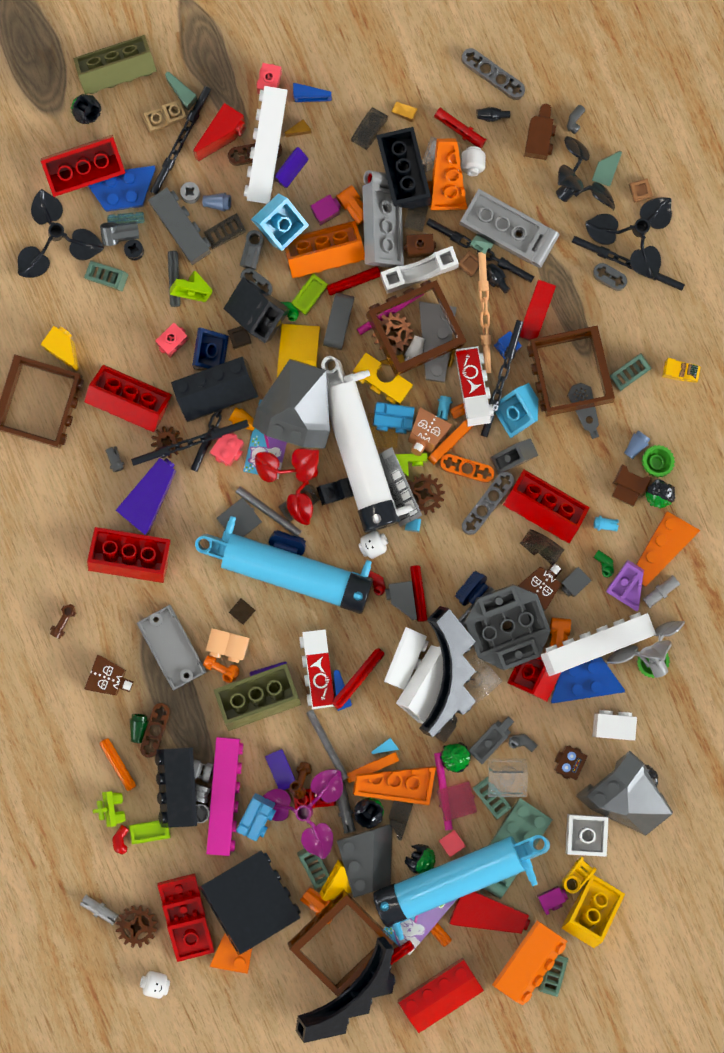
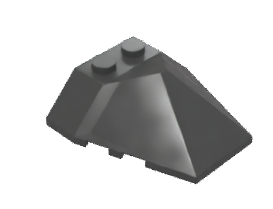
M289 359L257 407L252 426L268 437L300 447L326 448L331 430L329 424L327 370Z
M631 751L621 757L616 762L615 769L594 787L589 784L576 796L591 810L607 816L645 836L673 814L663 794L658 791L654 779L648 774L647 767Z

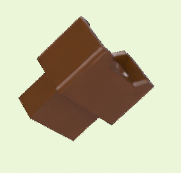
M622 464L613 481L616 487L611 497L633 507L638 496H644L652 478L649 476L644 478L629 472L627 466Z

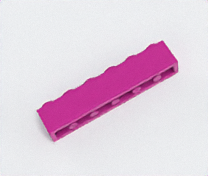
M216 737L206 854L230 856L231 852L235 851V840H232V833L236 832L237 829L234 813H238L239 801H235L236 793L240 792V782H237V774H241L242 762H239V755H243L244 743H240V739Z

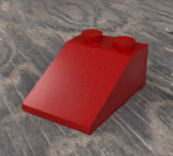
M224 103L193 149L195 159L200 161L235 141L238 136L241 137L246 130L244 115Z

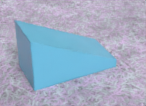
M415 519L407 523L405 530L419 533L421 519Z
M389 738L371 753L377 754L399 749L392 739Z

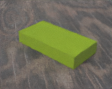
M312 274L291 303L300 312L307 315L328 284L315 274Z
M159 820L129 825L132 845L171 838L169 828L161 827Z

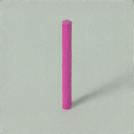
M424 294L382 312L377 316L378 319L382 321L381 316L384 314L388 317L389 312L395 314ZM369 321L357 328L360 335L372 328Z
M441 752L434 753L445 830H452L445 772L442 760L440 759Z

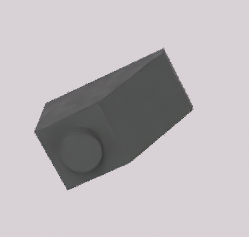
M530 438L493 455L491 459L498 474L537 457L538 453Z
M412 581L389 584V588L385 589L387 600H391V604L412 621L417 620Z

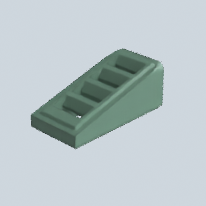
M166 72L167 82L184 107L189 111L197 102L196 94L170 72Z
M90 260L84 278L122 292L128 278V273ZM98 267L96 277H93L95 269ZM103 270H105L103 279L101 280V275L103 273ZM112 272L113 274L110 282H108L109 276Z
M640 353L612 373L610 378L621 391L651 370L652 367L642 353ZM637 360H639L645 368L643 371L637 365ZM633 365L639 374L635 375L629 366ZM626 369L628 373L631 375L632 379L629 380L623 372V370ZM619 373L625 380V384H622V382L617 377Z
M488 777L472 788L496 819H499L512 808ZM489 784L490 787L481 794L479 790ZM493 790L495 793L486 800L484 797ZM498 796L500 800L491 806L489 803ZM501 803H504L505 806L495 812L494 809Z
M305 848L297 852L315 890L322 887L329 876L323 860L316 855L304 859L311 855ZM315 860H318L317 863H315V864H313V865H311V866L308 867L307 864H309V863H311V862H313V861H315ZM319 867H322L321 870H319V871H317V872H315V873H313V874L311 873V871H313V870H315V869H317V868H319ZM325 873V877L315 881L314 878Z
M560 955L557 956L555 961L562 962V966L554 964L552 967L560 970L559 974L547 971L538 988L540 992L558 997L568 958ZM549 975L558 978L557 982L547 979V976ZM545 984L554 985L555 989L546 987Z

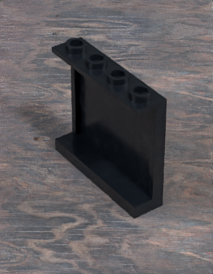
M262 850L199 887L238 955L243 954L301 918L299 916L301 914L299 907L296 903L292 904L289 898L291 897L289 890L286 886L283 887L281 885L279 873L276 869L273 870L271 868V860L266 852L263 854Z

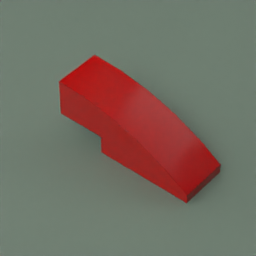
M538 279L519 337L529 341L530 339L538 338L556 285Z

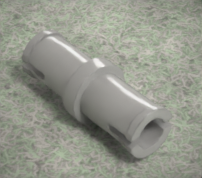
M672 575L663 584L657 585L654 591L643 598V601L651 608L662 598L668 597L667 594L679 586L680 583Z
M87 894L82 899L83 902L80 903V906L94 913L96 918L99 916L112 926L116 922V918L119 917V914L105 907L104 903L101 902L100 904Z

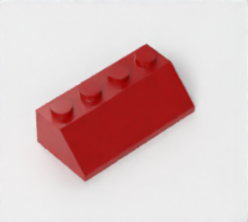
M113 135L41 158V164L53 197L125 174Z
M102 365L88 386L84 402L146 430L155 432L165 414L172 394Z
M525 469L503 504L509 510L516 512L526 520L533 522L569 544L590 508Z
M95 527L87 559L88 571L164 583L171 539Z
M461 958L398 999V1004L417 1032L420 1033L484 990L464 958Z

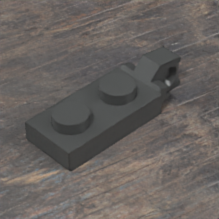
M509 716L502 723L498 720L480 737L468 752L483 764L509 737L508 735L511 732L508 728L514 721Z

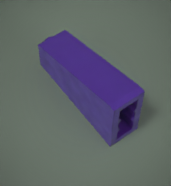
M159 458L116 509L120 515L144 535L149 534L176 473L175 469H173L175 465L167 458L165 460Z

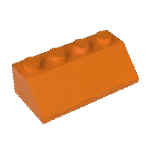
M355 221L298 235L284 249L292 278L303 277L315 272L319 273L327 269L339 268L342 265L365 260L362 239Z
M537 920L492 986L515 1002L524 1005L531 999L534 989L542 983L545 973L554 966V960L565 950L568 941Z

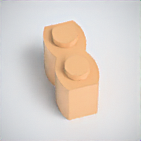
M212 628L206 651L210 652V656L220 658L221 655L228 656V661L239 663L240 660L245 659L250 638Z

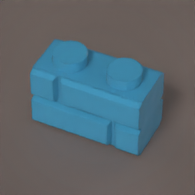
M376 402L372 426L377 427L376 430L387 432L388 429H395V433L407 434V431L410 432L412 430L415 407Z
M255 793L236 831L254 841H257L259 836L263 838L268 829L265 826L267 820L271 821L276 813V810L273 809L275 802Z

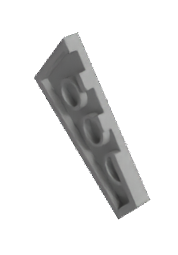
M419 301L422 338H425L424 353L451 341L453 331L439 304ZM450 306L455 316L457 307ZM449 353L424 364L426 380L445 383Z

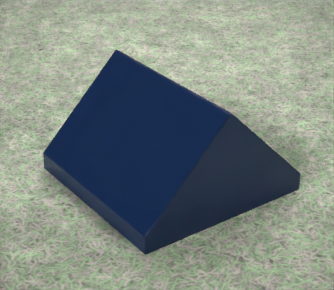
M199 327L193 356V368L206 370L225 363L229 336Z

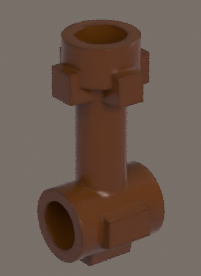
M72 604L62 607V617L56 626L52 625L50 628L52 636L58 639L64 636L65 632L63 629L70 617H75L77 614L75 606Z
M301 762L297 766L296 771L299 773L297 781H293L290 784L289 790L297 799L303 798L306 794L303 784L306 776L311 774L312 771L311 765L307 762Z

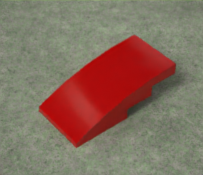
M195 873L157 883L177 962L215 953Z

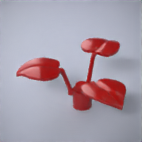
M296 449L291 458L295 469L288 470L278 469L280 462L274 454L269 452L257 453L255 455L256 470L260 478L266 482L275 481L277 473L296 472V478L303 482V484L296 490V494L288 496L287 508L297 522L309 525L313 514V504L311 499L304 493L300 494V491L309 484V480L318 476L319 450Z

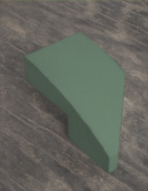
M622 151L601 159L598 162L592 181L610 187Z
M478 234L470 244L471 247L483 254H486L488 249L491 250L494 243Z

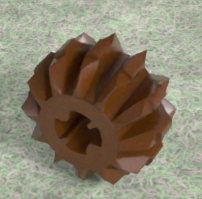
M163 426V433L157 429L155 432L159 436L151 437L154 441H157L152 443L151 447H157L155 450H158V448L165 446L162 443L163 440L170 438L171 445L183 441V438H177L180 432L176 431L173 433L174 428L172 426L168 432L166 427Z

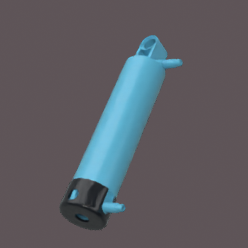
M230 516L222 538L203 534L195 541L197 551L222 559L221 568L322 600L358 614L363 613L373 583V578L368 577L372 564L369 560H366L361 574L263 544L233 534L236 520L234 516ZM201 539L209 541V548L201 546Z
M536 835L516 843L513 837L510 836L399 883L386 886L373 893L377 912L383 924L388 928L393 927L398 940H403L404 935L400 923L524 871L531 885H537L530 859L546 853L550 849V842L546 837ZM542 839L545 844L541 850H538L535 846L536 841Z

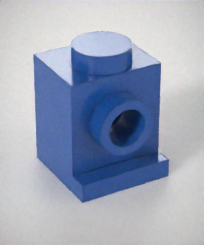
M511 331L498 339L494 345L504 360V354L512 336ZM519 341L516 346V352L522 347Z

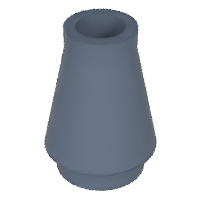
M226 193L204 195L202 200L203 207L224 212L230 210L231 195Z
M638 430L636 434H633L624 453L631 459H634L636 455L649 445L650 438Z

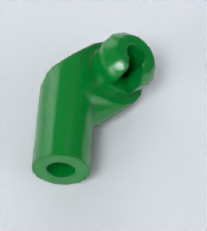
M281 302L290 308L287 313L288 320L296 321L299 316L298 309L291 302Z
M598 550L593 558L601 563L602 575L608 578L614 573L613 559Z

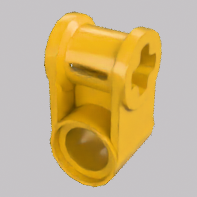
M581 856L563 878L562 888L568 893L578 892L597 869L587 864ZM569 879H574L576 882V886L572 890H569L566 885Z

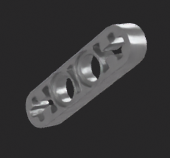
M469 48L463 52L462 62L467 68L511 99L519 100L523 97L525 87L522 82L475 49ZM471 54H473V59L477 62L479 61V59H481L477 68L474 67L476 65V62H474L473 60H470L468 62L466 55L470 56ZM483 64H488L491 67V71L483 73L480 67ZM498 75H503L506 77V82L504 84H498L496 82V77ZM509 81H512L510 86H512L513 88H520V94H513V89L511 87L505 89L508 86Z
M500 473L462 523V530L465 534H475L514 483L511 473ZM506 476H508V481L510 482V484H505L502 487V489L505 490V492L502 493V491L499 488L494 487V485L497 484V486H499L502 482L500 478H505ZM490 491L498 492L499 499L497 501H491L488 498ZM479 506L487 508L488 512L485 516L477 514ZM474 514V516L477 519L482 520V522L479 523L478 521H476V523L474 524V527L476 529H471L468 531L466 529L467 525L465 523H471L474 519L473 517H471V515Z

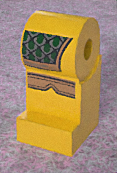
M667 358L662 377L697 383L701 367Z

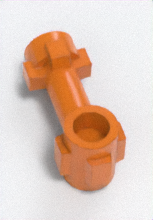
M209 655L206 657L203 666L208 670L213 668L222 673V678L225 682L231 683L239 676V668L236 665L232 664L227 668L216 662L217 658Z

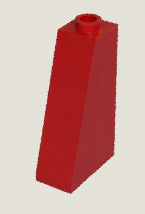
M475 891L458 898L449 924L522 934L523 930L526 931L531 920L528 919L529 915Z

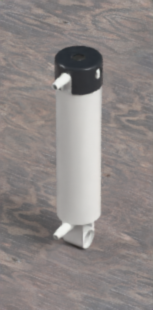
M327 356L322 360L321 367L327 370L329 418L357 504L363 530L365 533L393 526L400 522L399 516L413 511V507L409 505L396 508L390 493L355 382L370 376V372L366 370L345 376L340 360ZM330 361H335L336 366L333 370L328 369Z

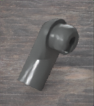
M578 105L569 116L567 129L573 134H576L580 129V125L576 124V122L585 112V108L582 105Z
M525 734L513 735L508 743L513 749L525 746L531 752L538 746Z

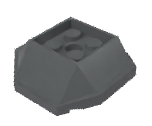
M514 584L477 597L464 621L469 634L476 641L473 646L477 657L502 670H507L540 657L551 631L538 595ZM505 621L512 622L509 629L502 628Z

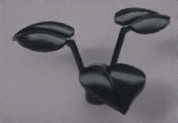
M566 136L564 139L565 146L571 154L578 157V162L573 170L567 165L560 166L558 185H561V187L556 191L557 196L563 202H567L573 195L577 197L580 193L591 190L592 195L597 200L614 211V200L606 187L594 182L592 186L589 185L584 188L582 181L575 175L582 159L588 161L590 155L587 148L580 141Z
M43 189L39 190L34 197L31 215L39 225L49 223V238L41 252L38 248L30 246L22 249L17 259L18 274L25 278L38 277L48 270L50 260L43 254L46 252L51 241H60L62 238H65L71 243L69 246L71 255L78 260L91 259L104 249L100 239L91 231L77 229L73 232L72 239H70L64 233V228L60 223L52 222L60 219L63 207L56 197H53Z
M663 197L647 201L640 209L641 218L634 225L621 230H617L618 221L611 214H599L586 221L587 232L597 243L610 245L615 242L616 234L632 230L636 237H641V250H635L631 254L630 265L639 275L654 279L660 270L661 255L654 246L644 248L645 235L649 231L650 226L654 229H663L670 223L672 200L671 198Z

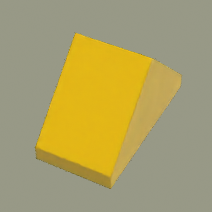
M337 860L319 892L324 901L334 899L343 890L348 894L352 893L345 868L340 860Z

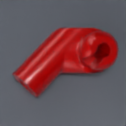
M370 570L368 577L373 578V591L377 596H381L385 593L386 589L384 578Z
M123 824L112 838L114 851L121 855L125 854L128 850L123 838L128 833L129 828Z

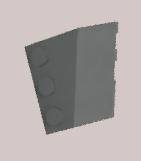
M392 823L337 840L354 898L391 885Z

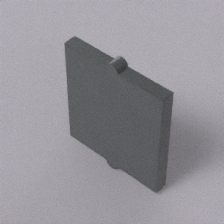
M243 497L217 517V520L225 529L230 516L236 517L232 533L242 537L262 523L254 512V508H251Z

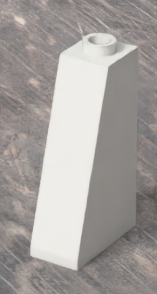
M430 646L396 702L398 706L421 724L430 715L441 689L443 658L440 646Z

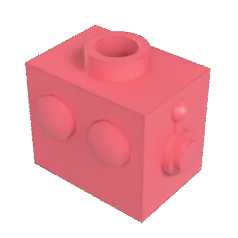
M267 63L262 64L259 71L260 77L257 81L258 94H260V90H264V86L279 88L282 68L280 66Z
M173 323L155 342L159 346V351L162 354L166 353L171 358L189 338L182 327H178Z
M234 433L223 435L222 438L217 440L210 454L215 457L217 462H223L226 466H231L234 460L238 461L243 453L241 449L244 446V442L242 439H238Z

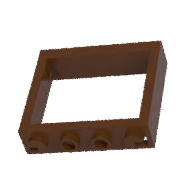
M430 280L420 284V288L415 290L410 288L404 291V295L398 298L395 295L388 298L386 303L382 305L377 303L369 307L366 317L395 376L460 348L467 342L437 280L433 282ZM433 290L456 338L399 363L377 314Z
M598 325L530 339V346H527L528 356L533 358L534 364H531L532 373L537 375L538 382H535L537 393H541L540 408L542 412L545 411L546 417L614 402L615 396ZM590 338L604 396L551 407L537 349Z
M14 354L0 399V431L60 449L61 445L66 443L67 434L65 432L67 427L71 426L73 420L71 413L72 409H76L79 398L76 396L78 390L81 391L83 388V376L80 373ZM23 365L74 380L55 441L4 426Z
M345 890L340 892L288 942L289 949L337 997L348 989L361 975L374 949L335 985L300 950L348 904L380 937H385L390 944L394 943L392 937Z

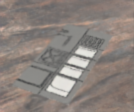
M391 447L380 453L379 458L392 499L395 502L396 508L409 505L413 507V511L399 516V525L401 527L422 516Z

